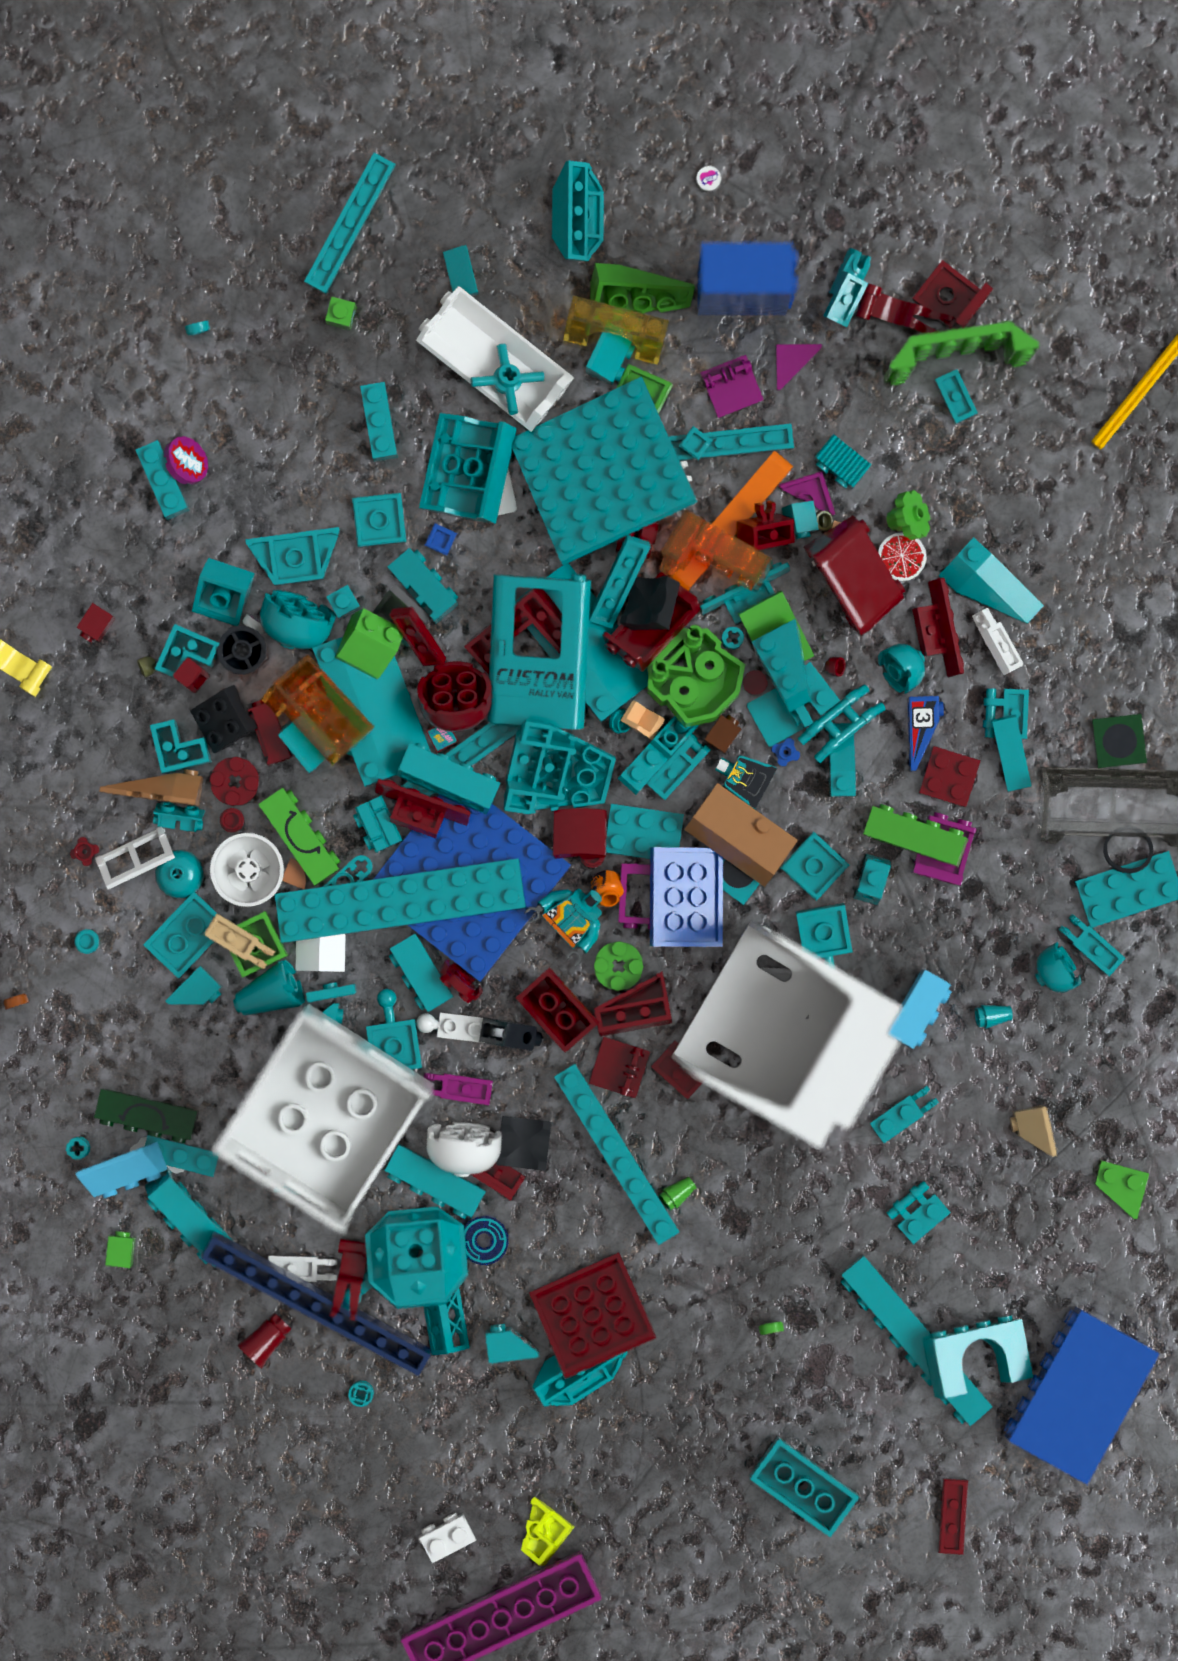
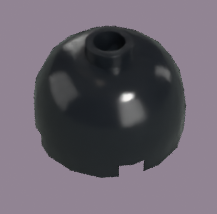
M241 625L232 627L223 633L218 642L220 643L217 649L219 661L226 670L233 674L246 675L253 673L261 667L265 660L267 648L264 638L257 630L251 627Z

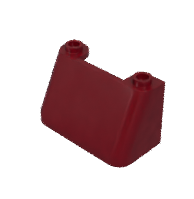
M852 515L803 548L809 558L813 557L812 559L817 569L822 573L841 605L850 627L862 636L870 631L904 599L903 593L906 591L898 579L896 581L893 579L867 534L870 532V529L863 519L858 521Z

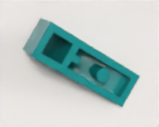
M834 723L841 732L851 724ZM854 734L829 755V797L856 796Z

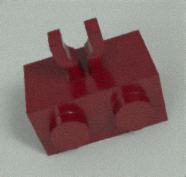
M766 501L765 511L764 504L755 503L757 517L737 521V545L757 551L795 543L794 519L778 513L774 514L776 502Z

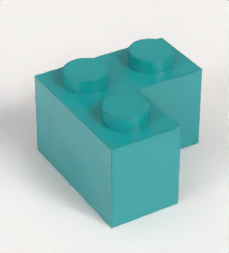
M174 624L155 670L174 678L173 674L186 658H191L209 667H213L218 656L217 649L220 643Z
M174 719L150 725L162 774L212 763L207 741L204 737L182 743L177 722Z

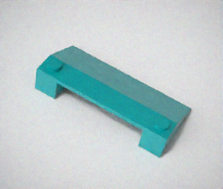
M567 563L546 578L570 579L572 574L577 573ZM544 589L561 613H563L562 591ZM591 591L589 614L597 599ZM523 594L520 598H518V599L515 601V604H516L525 594ZM589 621L585 702L602 723L616 710L620 709L648 687V670L646 668L642 672L636 667L630 668L623 661V657L618 654L613 655L605 648L604 645L606 643L602 635L605 632L611 635L619 627L616 622L611 629ZM533 623L527 627L550 658L560 657V654Z
M341 637L312 649L364 787H369L376 784L378 779L385 780L396 776L410 743L413 745L418 743L427 747L429 752L431 750L395 656L380 678L375 679L335 658L343 638Z

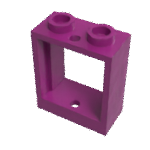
M622 863L621 884L624 893L620 897L618 923H623V928L638 929V924H648V929H650V918L625 917L627 874L650 875V865Z

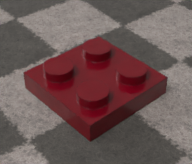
M933 746L919 794L966 808L981 760Z

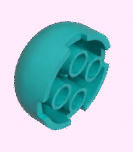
M273 590L272 595L266 593L260 609V622L264 631L272 639L279 642L281 646L288 649H311L321 645L329 637L336 619L335 613L326 605L321 604L318 607L314 602L309 601L307 596L282 590Z

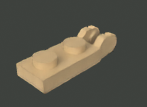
M218 913L204 933L208 938L246 961L248 959L262 969H265L267 964L260 958L251 955L255 946L267 955L273 956L275 953L274 950L259 942L260 939Z

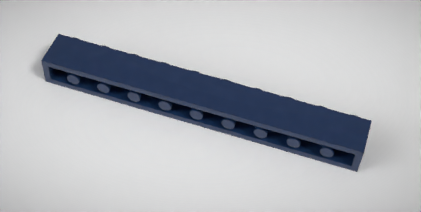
M215 1231L202 1251L201 1259L417 1376L420 1375L431 1356V1350L428 1346L357 1309L355 1320H350V1305L344 1301L336 1316L331 1317L334 1301L332 1294Z

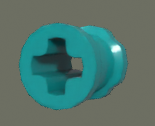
M737 627L727 628L722 634L721 642L726 649H738L744 640L743 632ZM731 632L732 635L738 634L737 644L726 641L729 637L728 633Z
M84 1137L73 1138L66 1145L67 1154L75 1160L85 1158L91 1149L89 1141ZM77 1141L79 1145L84 1146V1150L80 1151V1155L72 1149L77 1144Z

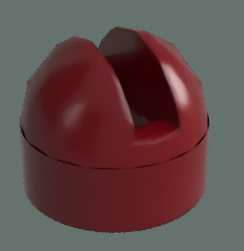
M830 657L824 664L825 671L831 676L841 677L846 667L844 658Z

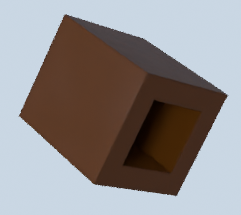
M729 714L726 718L721 715L704 741L725 754L741 731V728L738 727L740 722Z

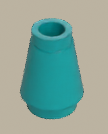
M981 1005L980 1008H975V1021L978 1028L983 1027L987 1029L1013 1019L1011 1006Z

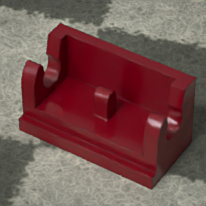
M496 1163L484 1172L470 1174L510 1201L526 1177L512 1167L496 1165Z

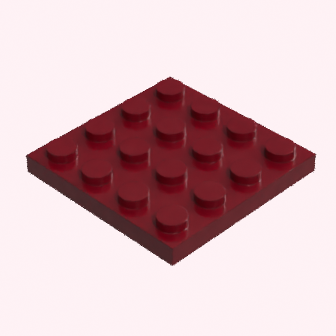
M619 1252L529 1292L565 1378H569L657 1338Z

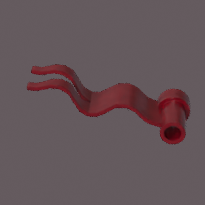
M869 283L862 295L856 317L867 321L872 316L892 324L912 328L924 334L940 331L913 317L914 315L952 321L954 317L912 302L902 301L882 294L883 289Z
M340 1238L338 1253L342 1254V1260L330 1316L335 1317L338 1313L347 1285L349 1284L350 1320H355L367 1261L366 1240L365 1242Z

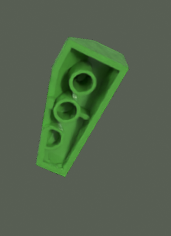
M595 263L590 286V320L616 322L621 321L622 317L635 314L637 317L645 316L644 313L656 310L667 312L687 308L691 305L695 285L618 264Z

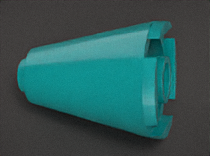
M287 960L279 961L235 994V999H233L236 1011L247 1016L301 1006L305 1002L304 991L300 980L296 981L292 975L296 971Z

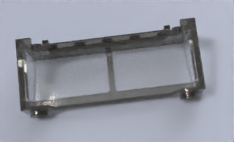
M1041 767L1039 834L1041 841L1056 844L1063 840L1065 835L1163 838L1169 846L1178 847V771Z

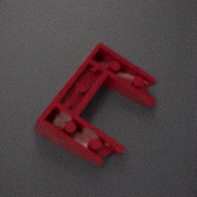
M533 588L515 604L514 637L533 623L561 655L562 613L544 589ZM491 624L484 627L464 646L488 674L490 668Z

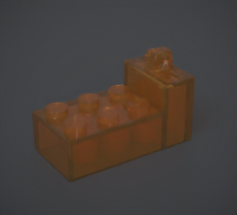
M685 509L661 550L663 561L659 570L673 577L679 569L685 571L692 557L695 556L696 560L707 567L710 564L716 566L719 574L728 579L731 576L737 578L739 585L751 591L752 588L760 589L773 566L771 557Z
M308 654L277 679L262 697L264 703L270 707L277 717L285 713L332 766L364 740L375 728Z

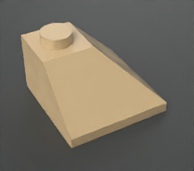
M1039 1105L1013 1111L1014 1117L1010 1118L1012 1131H1017L1019 1137L1050 1156H1057L1047 1107Z

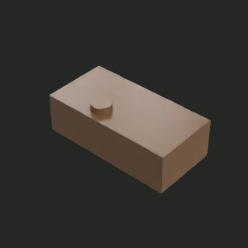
M718 783L684 829L764 887L774 876L798 841Z

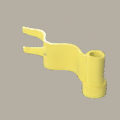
M0 639V669L20 681L19 687L36 697L40 691L39 686L52 666L41 659L37 663Z

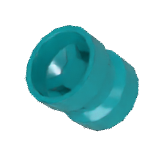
M365 1380L356 1381L349 1390V1400L357 1407L367 1406L374 1396V1389Z

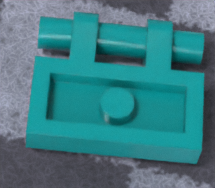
M986 689V698H984L983 706H986L985 720H983L985 738H994L995 733L992 720L995 719L996 706H1002V718L1016 715L1021 739H1027L1029 690L1003 689V699L996 698V689Z
M924 1181L918 1186L914 1185L909 1189L910 1192L900 1201L897 1199L892 1204L893 1207L886 1212L892 1220L899 1214L904 1218L897 1226L913 1245L951 1213L935 1194L928 1199L923 1196V1193L929 1189V1186ZM917 1199L921 1205L912 1213H909L906 1208Z

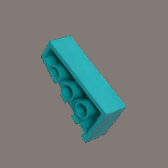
M167 1167V1170L160 1172L161 1178L150 1181L145 1185L147 1197L149 1198L147 1203L155 1212L160 1210L165 1215L163 1219L171 1229L176 1227L182 1233L180 1238L187 1246L193 1245L198 1250L197 1256L201 1259L202 1251L214 1231L230 1240L232 1238L213 1217L209 1218L207 1216V1211L197 1200L190 1198V1193L181 1182L176 1183L173 1180L172 1172Z

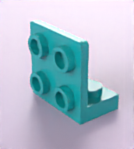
M776 688L746 705L769 747L814 723L804 705L789 712Z

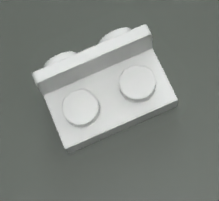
M456 1512L443 1518V1524L437 1527L431 1524L421 1530L422 1534L419 1535L418 1539L423 1544L432 1563L476 1541V1537L463 1513L457 1515Z

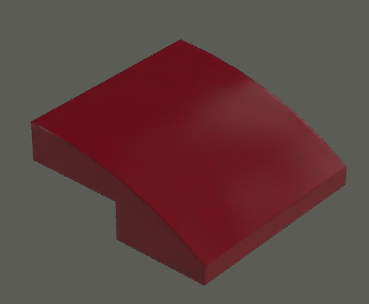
M570 808L554 811L553 856L556 859L580 856L583 860L606 857V810Z

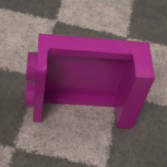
M934 812L933 816H927L926 821L930 820L941 824L940 829L948 832L950 828L963 831V837L968 839L959 868L917 854L912 873L961 886L964 877L963 872L976 828L971 827L972 822L958 819L957 823L948 821L949 816Z

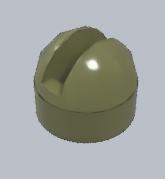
M828 511L816 512L819 531L830 529L833 525L832 515Z
M149 656L137 660L144 678L156 672V660Z

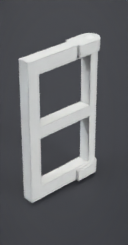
M162 826L102 856L95 857L108 890L175 858L165 829ZM159 837L164 854L141 864L135 848ZM129 851L135 868L111 878L106 862Z

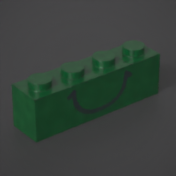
M102 1088L94 1118L100 1119L99 1124L113 1127L114 1123L123 1124L124 1130L138 1132V1128L148 1130L147 1135L161 1138L162 1134L172 1136V1141L186 1143V1139H193L199 1110Z

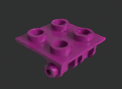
M746 355L700 372L718 418L764 400L753 374L751 363Z

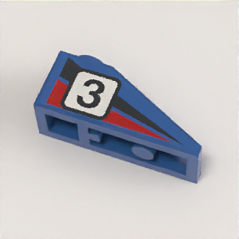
M939 696L907 698L909 772L917 770L939 723V716L944 715L943 702H939Z

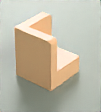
M633 700L620 721L636 732L653 740L665 719Z

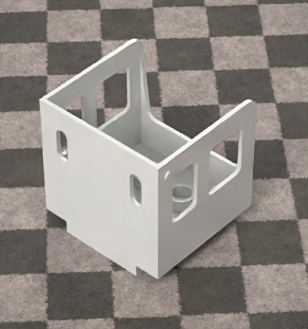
M750 921L671 1058L691 1074L821 1148L835 1122L847 1129L850 1128L900 1041L889 1036L887 1033L902 1007L775 934L771 929ZM767 955L788 967L792 973L788 981H780L757 966L758 957ZM712 1041L718 1042L737 1053L741 1057L740 1065L732 1068L709 1055L706 1051L708 1043Z
M308 1004L215 1147L214 1152L333 1228L344 1232L360 1200L424 1101L432 1095L434 1084ZM237 1155L243 1157L244 1159H246V1160L249 1161L250 1163L254 1164L255 1166H257L258 1168H260L261 1170H263L264 1172H266L268 1175H265L264 1173H262L261 1171L257 1170L256 1168H254V1167L251 1166L250 1164L246 1163L245 1161H243L242 1159H240ZM284 1185L290 1187L291 1189H293V1190L296 1191L297 1193L301 1194L302 1196H304L305 1198H307V1199L310 1200L311 1202L315 1203L316 1205H318L319 1207H321L322 1209H324L325 1211H327L328 1214L325 1213V1212H323L322 1210L318 1209L317 1207H315V1206L312 1205L311 1203L307 1202L306 1200H304L303 1198H301V1197L298 1196L297 1194L293 1193L292 1191H290L289 1189H287Z

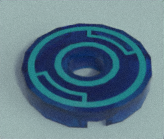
M477 1216L469 1220L464 1226L466 1254L471 1262L479 1265L493 1264L506 1253L509 1244L508 1232L504 1224L498 1219L490 1216ZM486 1233L490 1235L492 1242L488 1247H481L478 1244L477 1238L480 1234Z

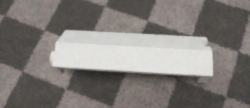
M458 287L453 293L448 291L440 301L442 307L431 320L426 318L418 328L421 333L416 341L470 384L471 377L492 376L495 370L500 367L497 345L506 344L509 363L515 365L520 373L544 372V381L521 384L520 388L515 392L518 413L510 415L532 432L548 414L549 409L556 400L558 401L564 394L574 377L461 287ZM494 385L475 387L508 413L506 396L498 392Z

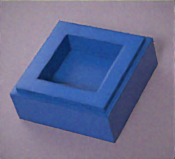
M434 523L425 547L448 556L457 533Z

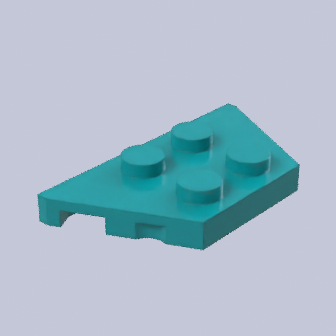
M335 527L245 539V542L274 586L323 580L340 533V528Z

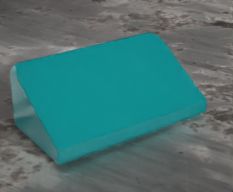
M467 245L443 252L452 291L454 292L458 287H461L471 296L478 295Z

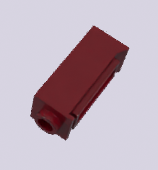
M265 699L252 703L253 708L247 710L249 713H253L250 717L258 726L255 732L264 757H268L267 765L271 766L291 759L292 756L289 748L278 736L281 725L273 703L271 701L266 703Z

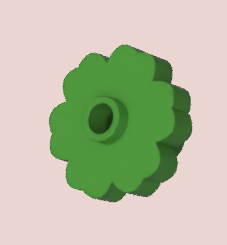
M915 490L899 493L895 499L896 507L887 513L886 519L889 528L893 531H903V535L908 537L909 540L926 537L930 531L928 524L930 514L927 505L922 503L921 495Z

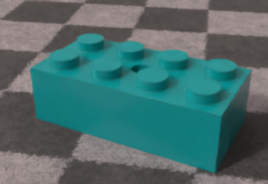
M779 1436L776 1437L749 1475L751 1481L830 1538L859 1499L856 1492ZM802 1481L808 1483V1487L805 1490L800 1489L798 1486Z

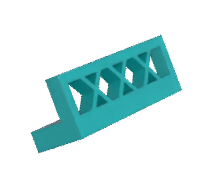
M459 1288L446 1305L423 1307L432 1355L450 1354L470 1349ZM450 1307L455 1310L453 1322L448 1316ZM454 1332L459 1334L461 1345L454 1346L452 1339Z

